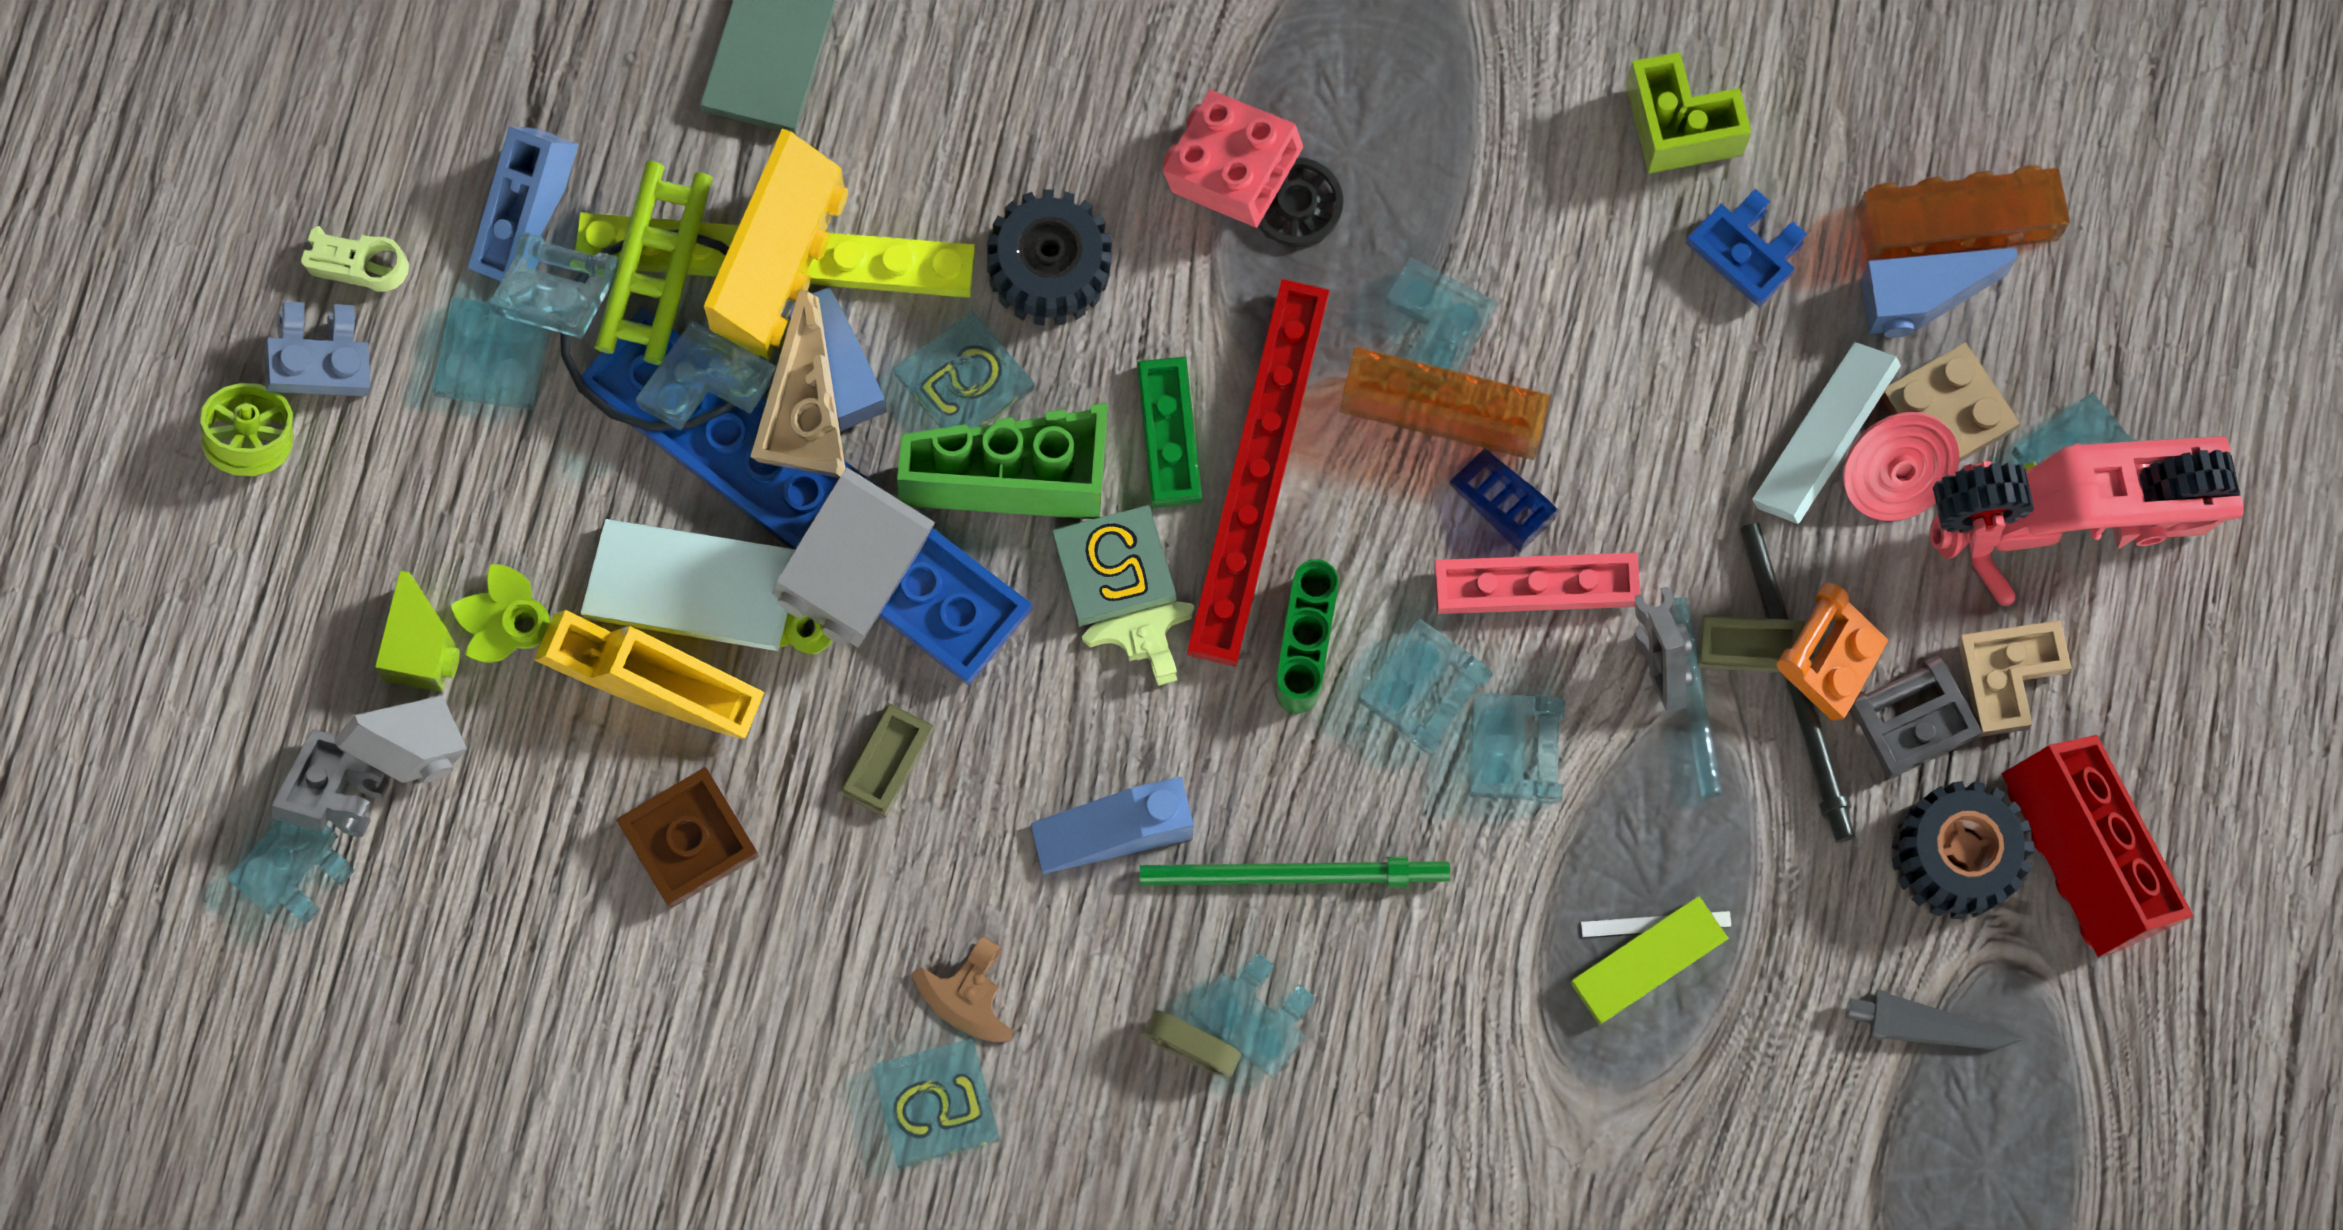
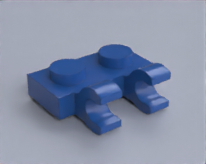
M1755 189L1733 213L1721 203L1691 233L1686 244L1760 308L1793 274L1795 267L1787 260L1804 244L1802 240L1807 236V233L1792 221L1768 245L1750 229L1767 213L1766 207L1770 204V201Z

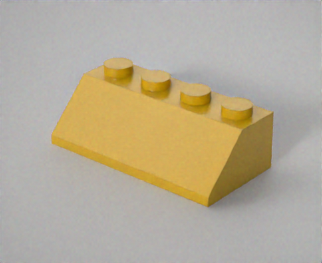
M781 130L704 304L713 341L756 357L762 356L767 361H769L775 346L783 347L790 319H787L794 302L796 303L799 290L808 291L811 277L806 274L813 258L817 260L822 258L830 236L826 228L832 215L839 217L842 213L849 191L848 188L844 187L841 167L791 131Z

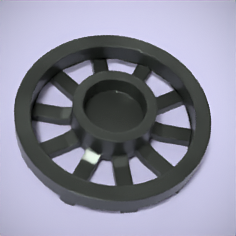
M1297 157L1292 168H1296L1295 180L1289 182L1286 179L1284 180L1280 191L1277 192L1273 199L1277 200V204L1269 206L1265 215L1279 212L1280 217L1271 226L1263 217L1258 225L1266 238L1292 248L1318 244L1323 241L1336 228L1343 210V192L1336 176L1327 167L1315 160ZM1304 169L1318 174V177L1311 184L1303 181ZM1326 181L1332 188L1333 193L1317 196L1316 190ZM1335 201L1333 214L1316 207L1317 204ZM1313 215L1328 222L1319 231L1311 219ZM1286 221L1291 222L1290 235L1278 231ZM1304 222L1310 235L1298 236L1299 223Z

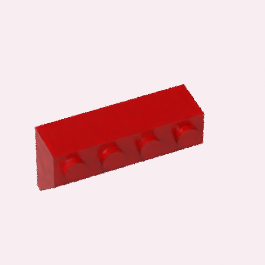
M2098 735L2048 745L2001 773L2008 786L2007 793L2010 801H2015L2020 807L2025 820H2028L2032 831L2031 839L2034 841L2035 848L2046 858L2056 877L2055 884L2059 894L2065 901L2069 902L2080 923L2079 929L2082 938L2089 947L2094 949L2098 958L2126 949L2194 917Z

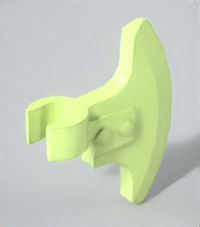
M1176 601L1094 623L1082 635V640L1089 647L1106 643L1119 645L1126 652L1129 661L1148 658L1158 686L1178 681L1175 674L1177 670L1168 647L1166 634L1171 626L1192 619L1195 607L1192 603Z

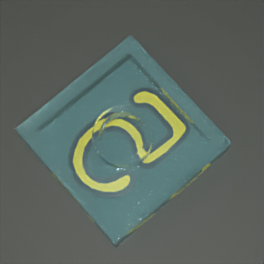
M973 310L894 368L895 376L939 428L967 424L969 428L987 426L1035 389L1034 382Z
M973 1038L872 1065L898 1169L1000 1142Z

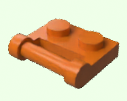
M1824 583L1815 596L1817 605L1792 648L1783 651L1777 662V668L1831 721L1846 717L1889 640L1849 602V595L1843 588L1833 583ZM1833 619L1836 623L1811 665L1809 658Z

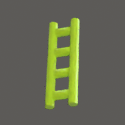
M646 161L594 348L603 353L613 354L617 339L647 345L643 358L644 361L654 365H662L713 177L706 173L695 172L690 187L662 181L665 166L655 161ZM656 200L685 206L678 233L649 227ZM643 246L672 252L665 279L636 273ZM630 292L660 299L652 326L623 319Z

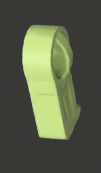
M320 226L314 227L308 238L312 245V251L304 250L301 258L303 266L311 276L369 287L377 292H387L396 289L404 282L409 269L406 255L392 239L361 235L360 240L355 241L326 235ZM382 251H391L397 254V262L394 268L378 265L369 260L375 254ZM367 271L382 277H370L365 272Z

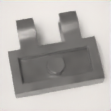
M1663 587L1660 588L1661 605L1657 607L1647 605L1641 594L1635 596V615L1639 622L1645 626L1649 634L1648 637L1642 626L1636 627V647L1646 658L1649 664L1650 677L1666 712L1669 713L1686 708V686L1692 685V675L1686 655L1692 653V645L1685 625H1676L1673 619L1674 595L1669 588Z
M312 729L271 805L273 819L322 832L327 821H330L338 829L350 836L363 837L371 822L369 817L364 816L369 807V801L358 796L342 795V792L349 782L363 794L372 798L382 799L390 785V779L384 777V772L339 749L334 740L336 735Z

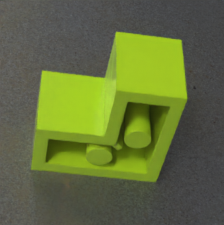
M1680 52L1632 61L1625 86L1648 173L1744 155L1752 131L1740 88L1692 97Z

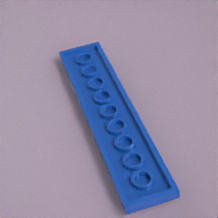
M642 306L630 321L652 326L655 315ZM673 329L662 365H654L643 360L647 345L617 339L614 353L601 352L581 375L585 385L611 408L650 422L691 419L724 404L743 384V382ZM752 389L731 411L692 429L648 431L632 426L790 549L798 547L839 480L836 477L760 463L750 457L767 402ZM845 461V468H849L850 470L854 471L858 475L873 483L870 479H868L866 476H864L862 473H860L858 470H856L853 466H851L849 463ZM932 528L921 551L879 617L969 686L1032 611V603Z

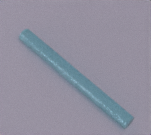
M1686 597L1674 598L1673 619L1676 625H1685L1692 645V653L1686 655L1692 675V685L1686 686V710L1701 794L1703 798H1711L1721 795L1722 789L1701 672L1698 665L1688 600Z

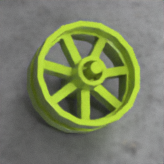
M238 383L223 387L212 394L201 409V446L207 460L221 471L235 476L252 477L269 473L285 463L292 452L293 412L287 399L278 392H266V386ZM219 420L227 424V426L213 427L215 422ZM278 421L283 425L284 430L267 426ZM233 439L229 445L220 442V440ZM260 439L271 442L263 446L260 442Z

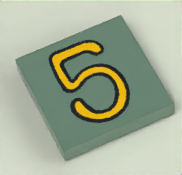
M1150 505L1052 530L1053 540L1079 627L1177 601L1176 591Z

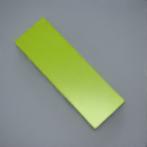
M1698 896L1573 979L1570 984L1600 1026L1726 942L1729 938L1701 897Z

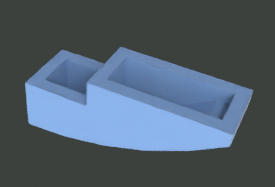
M827 287L812 295L819 298L839 429L843 431L887 412L885 398L861 346L831 288ZM795 302L788 316L790 320L794 310Z

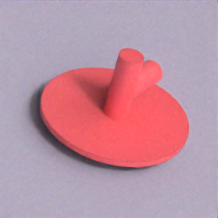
M1900 413L1878 421L1860 435L1846 457L1843 467V485L1846 495L1856 509L1864 515L1877 520H1902L1924 512L1936 503L1933 492L1934 483L1942 481V478L1947 475H1956L1955 472H1957L1959 466V447L1956 438L1942 421L1925 413Z

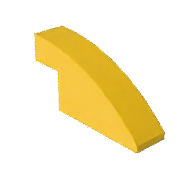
M567 610L553 614L534 657V660L631 703L739 739L746 738L765 693L631 626L610 632Z

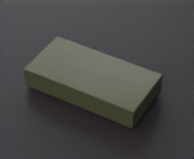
M1703 615L1698 665L1700 668L1781 673L1777 668V662L1784 650L1792 648L1806 623L1802 620Z
M888 703L840 789V795L886 818L933 733L934 726Z

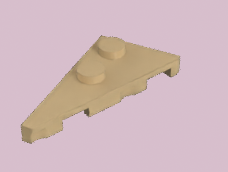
M799 290L750 457L760 463L840 478L846 468L819 298L812 295L809 291Z

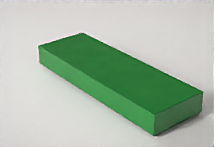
M1187 357L1137 361L1152 508L1202 504Z

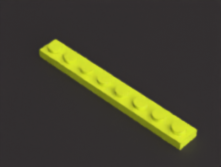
M580 212L574 257L576 265L587 266L604 248L624 240L631 216ZM651 218L649 227L662 230H679L681 221ZM701 222L698 234L722 241L730 247L739 225ZM830 233L828 245L820 260L813 258L806 275L811 277L810 285L971 298L975 245ZM696 243L687 275L717 277L725 255L719 250ZM643 246L636 271L667 273L672 252ZM621 252L608 257L599 268L616 269Z

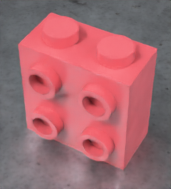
M1210 89L1202 103L1196 104L1191 110L1187 120V129L1178 144H1173L1167 151L1163 161V173L1172 193L1257 228L1302 151L1303 144L1295 123Z

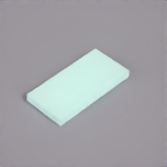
M605 519L580 614L587 620L778 651L788 612L778 605L777 601L779 598L771 593L778 577L796 549Z

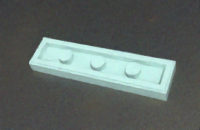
M1854 342L1752 500L1757 509L1796 524L1800 523L1901 367L1896 356Z

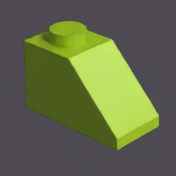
M399 571L375 668L383 681L443 692L447 677L454 678L460 656L459 648H455V643L447 628L411 573Z

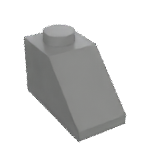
M443 696L355 715L334 739L339 749L402 783L420 778L429 783L446 777L453 771L452 765L467 750Z

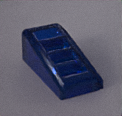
M1486 448L1449 481V485L1520 553L1556 519L1559 511L1543 494ZM1486 467L1492 474L1475 489L1469 482ZM1501 481L1506 487L1490 501L1484 495ZM1514 494L1519 501L1506 513L1503 512L1499 507ZM1528 507L1533 514L1523 524L1519 525L1514 519Z

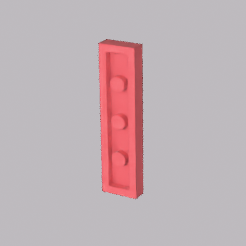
M1638 553L1435 560L1434 564L1437 614L1635 607V596L1641 594Z

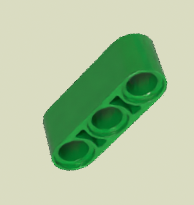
M1310 559L1303 562L1296 569L1292 582L1275 683V697L1279 705L1292 713H1304L1311 710L1317 704L1322 687L1339 580L1335 568L1321 559ZM1318 580L1327 586L1328 591L1320 597H1313L1306 594L1301 586L1306 581ZM1308 627L1314 629L1319 634L1320 640L1312 645H1303L1294 638L1293 633L1300 628ZM1292 676H1303L1310 681L1312 688L1306 693L1296 694L1291 692L1284 682Z

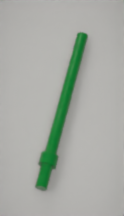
M1387 857V862L1139 865L1140 886L1387 883L1388 888H1408L1409 882H1450V862H1409L1408 857Z

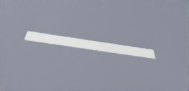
M1730 911L1711 912L1721 927L1731 926ZM1668 916L1581 922L1583 937L1644 933Z

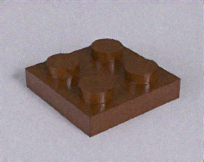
M706 766L616 819L669 910L759 857L757 850Z

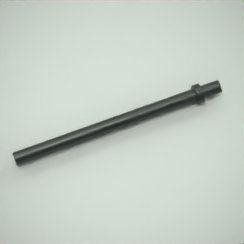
M1751 523L1745 525L1740 531L1768 619L1789 620L1760 524ZM1786 678L1823 802L1819 804L1822 816H1828L1836 843L1852 840L1855 838V833L1847 811L1852 806L1849 796H1843L1816 706Z

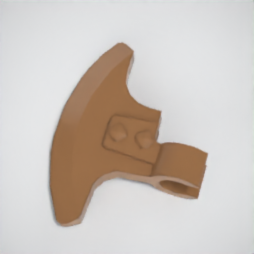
M982 936L970 953L966 963L951 978H939L924 968H919L912 973V978L922 997L937 1015L953 1027L976 1038L988 1041L1010 1042L1012 1040L1013 1029L1002 1023L996 1017L993 1010V1000L1000 987L986 977V972L995 963L1003 949L988 938Z

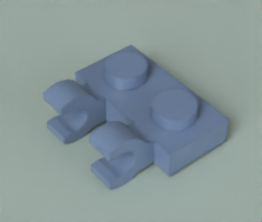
M283 302V313H278L277 315L279 338L268 337L264 345L266 392L367 396L371 389L368 342H353L355 326L354 305L333 304V315H328L327 317L329 340L303 339L304 303Z

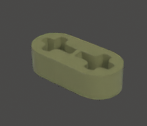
M1153 1010L1142 1032V1035L1155 1045L1225 1079L1231 1078L1242 1057V1054L1226 1042L1160 1010Z

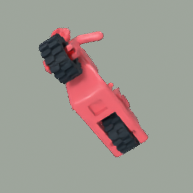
M2225 436L2083 445L2075 443L2061 448L2027 471L2021 464L2015 465L2014 463L2007 462L2000 466V463L1983 461L1974 465L1972 463L1967 464L1960 471L1955 472V476L1947 475L1942 478V481H1936L1933 492L1938 514L1930 525V540L1933 547L1938 549L1941 556L1946 559L1955 558L1968 544L1974 569L1997 603L2001 606H2009L2014 603L2016 595L1992 560L1991 552H1993L1995 546L1999 551L2050 546L2060 542L2063 532L2090 529L2092 539L2097 541L2101 539L2102 533L2106 528L2113 529L2118 549L2132 540H2135L2137 546H2149L2163 542L2167 537L2204 535L2226 520L2240 519L2243 516L2244 508L2232 455H2230L2229 442Z

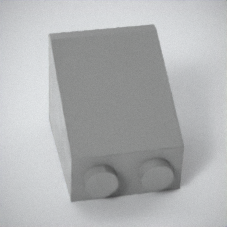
M846 467L778 577L771 594L779 598L777 601L778 605L791 615L798 618H804L807 615L823 625L821 631L831 640L847 646L850 642L859 648L921 551L935 522Z

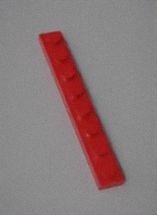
M1281 278L1187 649V656L1237 667L1329 299V289Z

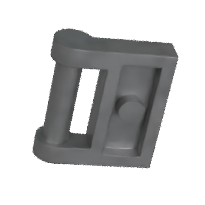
M1939 656L1923 662L1922 669L1866 695L1860 691L1849 710L1854 721L1860 725L1888 779L1975 740L1983 733L1946 664ZM1931 686L1937 691L1939 697L1884 723H1881L1876 714L1877 711Z

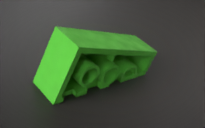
M1108 403L1090 405L1089 410L1066 413L1065 409L1044 413V417L1015 421L1014 417L996 419L993 425L969 428L967 424L901 434L897 475L898 500L910 507L1082 519L1100 518Z

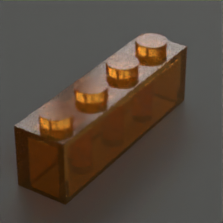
M2040 165L2023 166L2016 169L2013 173L1994 175L1992 171H1979L1966 176L1965 179L1946 181L1943 177H1931L1919 181L1916 185L1897 187L1895 183H1882L1871 187L1868 191H1864L1856 209L1866 264L1874 260L1962 253L2059 241L2070 224L2059 167L2042 169Z
M1354 347L1342 394L1340 413L1534 460L1540 443L1551 395Z

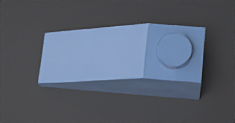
M509 126L468 269L510 285L515 284L565 192L578 143L537 128Z
M2007 248L1869 261L1860 278L1869 334L1884 333V336L1888 338H1899L1912 334L1914 330L1920 329L2008 275L2018 257L2017 249Z
M1181 776L1123 790L1032 822L1031 828L1042 874L1193 840L1194 824Z

